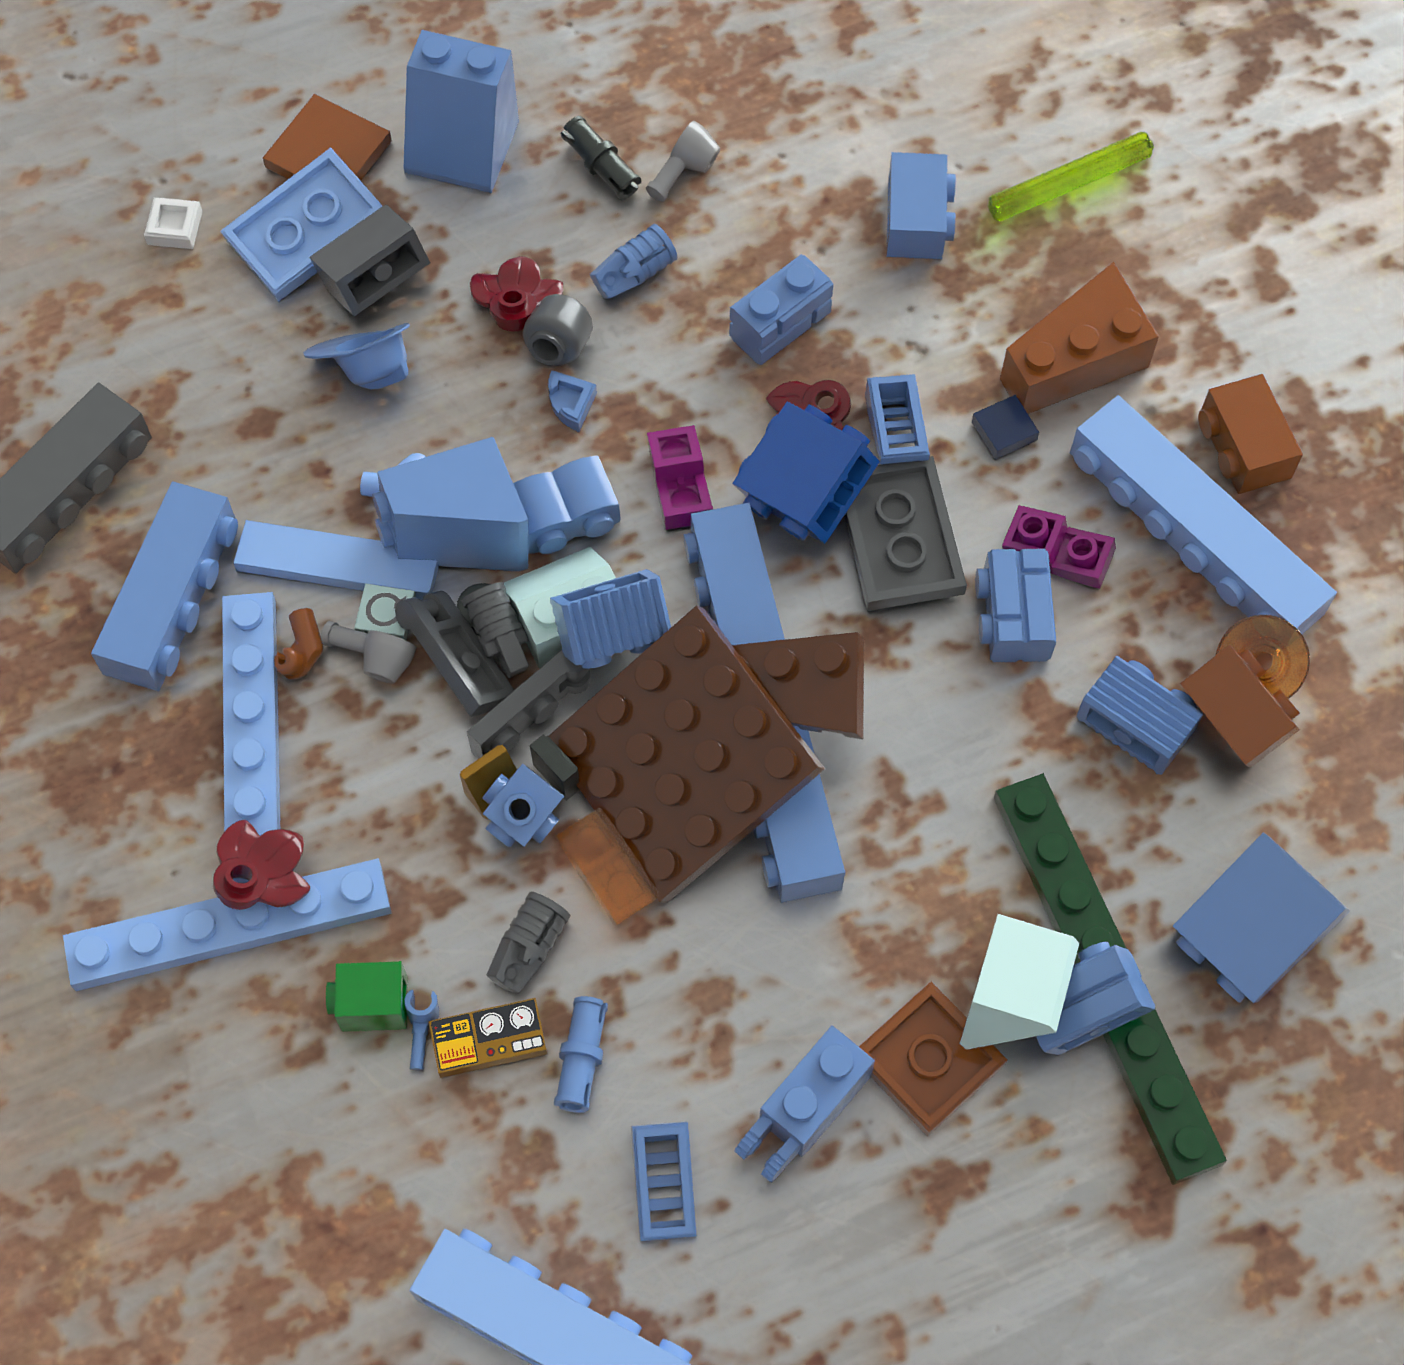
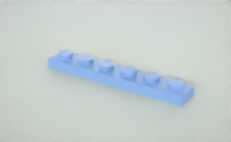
M273 592L222 596L224 832L228 827L240 820H247L260 836L267 831L280 829L278 676L274 666V659L277 654L276 599ZM233 878L237 883H247L249 881L244 878Z
M377 858L303 876L302 878L310 885L309 893L298 902L286 907H274L257 902L250 908L236 910L224 905L217 897L63 935L70 985L75 991H80L392 914L380 860Z

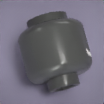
M548 295L538 302L527 319L523 329L524 342L531 355L543 364L556 366L570 364L578 358L591 336L593 330L592 318L587 309L578 300L567 295Z

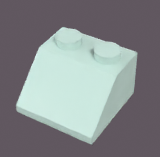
M591 547L504 582L505 593L511 600L510 604L515 609L518 622H521L529 640L526 644L539 669L562 650L550 598L616 578L610 565Z

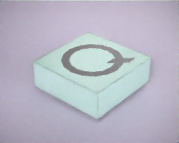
M365 584L354 629L368 633L370 630L380 631L407 640L409 630L403 629L399 625L395 615V607L400 600L416 597L415 591Z

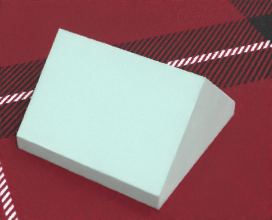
M998 914L960 1044L967 1050L1056 1033L1079 942L1073 936Z

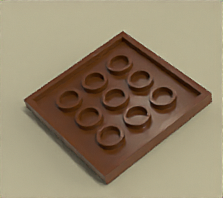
M697 605L549 735L550 739L578 768L579 783L577 787L657 900L664 903L672 900L825 770V767L706 610Z

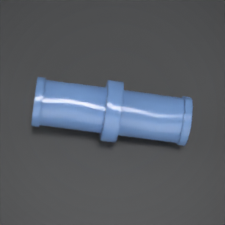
M580 996L574 999L567 1042L561 1044L559 1058L563 1060L554 1105L570 1112L582 1113L589 1110V1099L595 1067L601 1065L603 1059V1050L599 1048L608 1004L603 1003L601 999L589 996Z

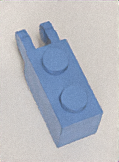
M831 1025L760 1108L759 1119L741 1139L734 1152L745 1160L749 1155H753L770 1131L775 1134L784 1144L777 1153H774L768 1159L761 1173L772 1183L797 1154L802 1157L811 1149L871 1078L875 1060Z

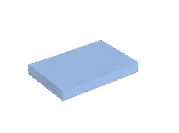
M329 148L220 232L279 302L317 273L309 258L311 255L382 207V204L335 151Z

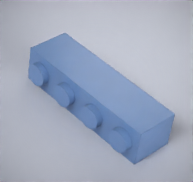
M174 481L171 482L91 652L103 675L159 692L165 677H170L175 672L180 657V644L185 633H190L195 628L199 618L200 600L205 589L209 590L215 584L219 572L218 561L225 546L230 547L237 534L238 520L235 518L228 497Z

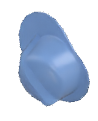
M404 323L384 331L359 333L330 339L306 349L303 352L304 357L310 359L333 357L352 383L367 389H380L402 381L408 376L407 354L401 332L410 325L409 323Z

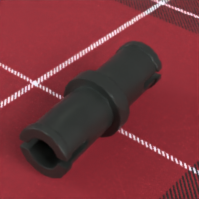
M576 116L566 123L563 127L565 131L561 132V138L568 142L585 160L584 167L592 175L598 174L616 193L619 199L625 200L632 196L639 187L637 185L641 184L642 178L635 174L617 155L618 148L611 141H604L582 116Z

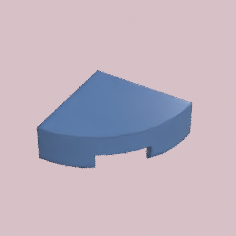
M551 370L548 380L551 407L563 424L580 432L597 394L596 384Z

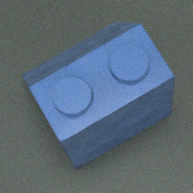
M421 30L407 64L404 172L492 193L519 123L512 52L509 49Z
M494 437L377 472L379 492L372 494L374 506L379 517L375 519L382 545L384 548L393 545L398 559L436 560L438 566L518 572L528 569V517Z
M1263 832L1181 916L1173 927L1182 935L1176 943L1187 955L1199 965L1206 958L1222 973L1216 979V982L1239 1003L1245 997L1253 1003H1258L1350 910L1271 837Z

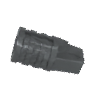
M498 582L470 593L461 602L464 608L468 610L469 618L475 625L474 629L480 637L479 642L486 657L490 658L496 655L506 677L509 679L527 671L529 664L521 644L529 640L522 623L518 622L517 614L510 604L509 596L505 593L504 583Z
M536 892L528 893L525 903L521 905L516 918H513L510 923V928L504 933L486 974L487 977L501 988L513 993H519L548 956V951L554 946L555 939L561 934L564 924L571 917L569 912L562 906Z

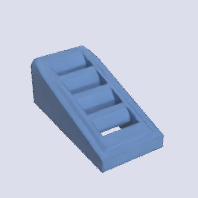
M915 374L867 378L865 399L880 464L929 460L930 453ZM904 404L905 406L897 408H882V406L884 405ZM897 417H907V418H908V420H899V421H887V422H885V420H884L885 418H897ZM911 430L909 434L887 435V431ZM914 443L915 445L911 447L889 448L891 444Z
M688 1122L631 1126L640 1241L696 1237ZM676 1140L677 1151L645 1152V1142ZM678 1163V1174L647 1176L646 1165ZM680 1186L681 1196L649 1199L648 1188ZM682 1208V1220L650 1221V1211Z

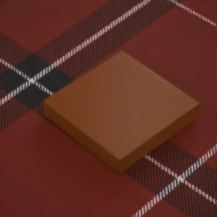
M314 94L263 156L265 168L289 179L329 148H332L361 181L392 142L391 133L389 130Z
M932 982L926 985L859 1046L875 1060L871 1078L927 1137L1003 1068L1008 1060L994 1045L966 1050L960 1044L967 1017Z

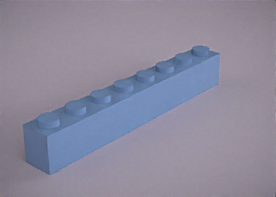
M750 503L692 513L691 533L683 534L688 563L697 562L701 576L694 578V587L699 607L708 606L710 617L731 645L785 640ZM793 726L814 753L809 731ZM819 774L753 830L756 839L765 837L769 855L762 856L763 872L768 888L777 886L781 903L841 891L843 889L845 870Z

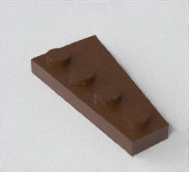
M858 632L732 645L793 726H798L801 730L819 733L828 731L843 734L845 737L863 740L864 638Z

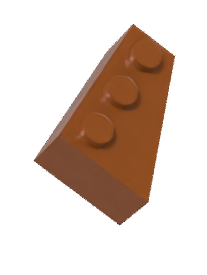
M1113 262L1007 347L1000 380L1009 396L1016 395L1026 412L1030 414L1149 368L1159 335Z

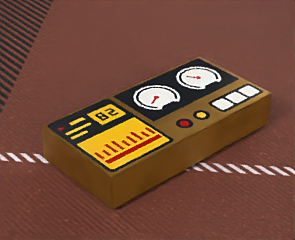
M536 998L429 1021L440 1078L547 1055Z

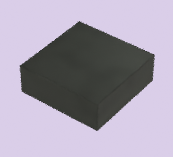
M543 734L530 744L533 766L556 790L564 795V799L567 801L580 790L577 787L579 783L578 768L548 735L545 736Z

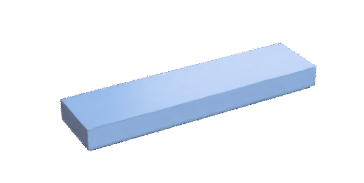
M249 520L245 521L234 559V566L238 572L364 591L365 584L415 591L416 598L423 600L426 594L433 592L439 569L436 560L398 559L394 546L384 548L379 540Z

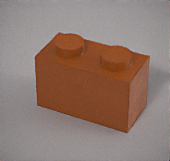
M1259 374L1208 390L1201 411L1198 414L1199 426L1203 435L1207 439L1211 438L1218 452V464L1221 473L1226 479H1231L1237 493L1242 494L1292 479L1303 453L1264 375Z
M1229 645L1180 684L1243 763L1251 768L1300 730L1292 720L1300 712L1281 689L1272 695L1259 679L1267 672L1248 649L1239 655Z

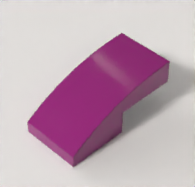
M695 425L648 432V447L665 530L691 526L692 513L713 510L704 475L703 456Z

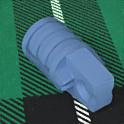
M653 224L646 231L639 233L636 238L630 239L624 246L617 248L590 274V277L601 296L610 299L635 286H639L647 278L654 276L657 271H661L668 264L676 261L677 252L664 230L658 225Z

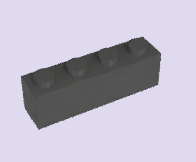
M98 382L0 478L1 564L17 574L27 563L35 561L43 552L45 545L62 528L70 526L75 521L79 511L95 494L105 491L111 484L114 475L129 460H133L142 454L152 436L140 411Z

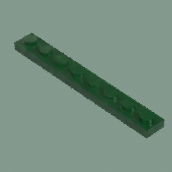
M1044 773L996 790L994 800L1054 930L1073 936L1079 942L1074 965L1081 962L1078 954L1082 950L1097 943L1108 942L1110 947L1117 945L1126 948ZM1156 1009L1103 1034L1172 1185L1223 1166L1227 1159Z

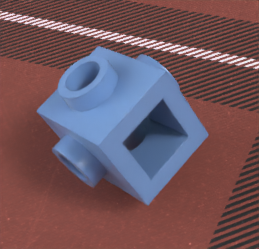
M522 763L510 780L501 774L482 797L484 801L490 804L483 812V815L491 820L485 829L509 848L515 841L525 847L531 838L541 844L560 820L552 814V811L564 798V795ZM516 799H524L529 803L530 814L527 818L519 819L513 815L511 807Z

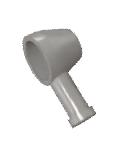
M692 121L685 128L677 140L670 158L655 179L650 181L645 188L651 197L664 202L668 197V191L685 168L706 173L711 168L721 148L702 125Z
M327 621L321 632L323 645L329 647L335 645L364 653V674L390 684H394L410 665L417 649L412 643L397 636L374 630L365 633L339 626L337 622Z

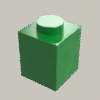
M402 961L336 964L335 982H327L326 1010L328 1015H334L342 1032L407 1029L405 997L408 993V977Z

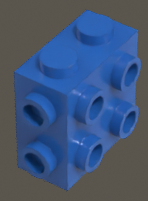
M787 401L779 414L774 416L769 422L765 435L753 453L742 462L738 475L732 484L746 496L742 504L750 503L751 510L756 515L767 520L772 513L782 519L779 526L797 539L804 541L810 535L826 544L880 461L867 447L870 443L869 438L857 429L845 425L841 431L830 425L833 420L818 408L808 404L805 410Z

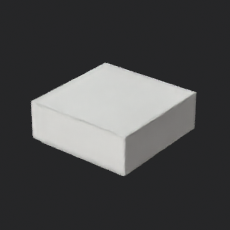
M154 197L144 233L147 245L193 249L202 215L200 202Z

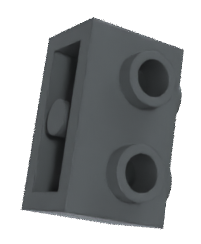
M386 204L309 257L327 291L353 316H356L430 264L414 228Z

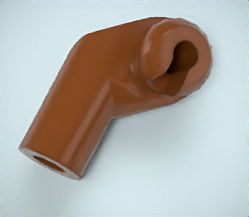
M301 608L289 615L296 641L291 647L283 649L284 654L277 652L274 659V666L277 672L284 675L287 679H299L306 676L323 653L321 636L313 610L310 608Z

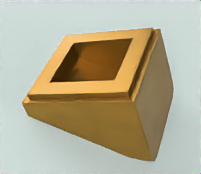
M503 744L501 746L498 745L460 771L465 795L485 819L488 818L483 815V812L490 804L484 801L482 797L501 774L510 780L517 771Z

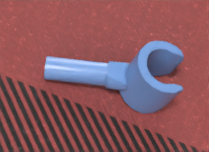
M410 990L405 997L407 1016L413 1025L411 1070H423L426 1036L430 1027L429 1021L438 1019L440 1015L437 995L434 991L431 993V1005L425 1010L419 1011L414 1009V990Z

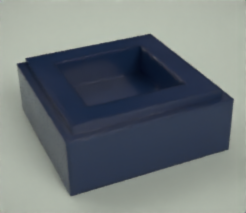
M1016 395L973 413L972 424L995 459L1038 440L1039 430Z

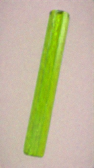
M1141 131L993 194L989 197V212L996 221H1003L1150 158L1154 149L1153 141L1146 132Z

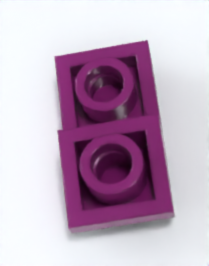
M1018 505L1003 541L1002 549H1015L1016 551L1022 549H1046L1049 554L1051 574L1100 589L1116 550V543L1114 537L1067 527L1066 516Z

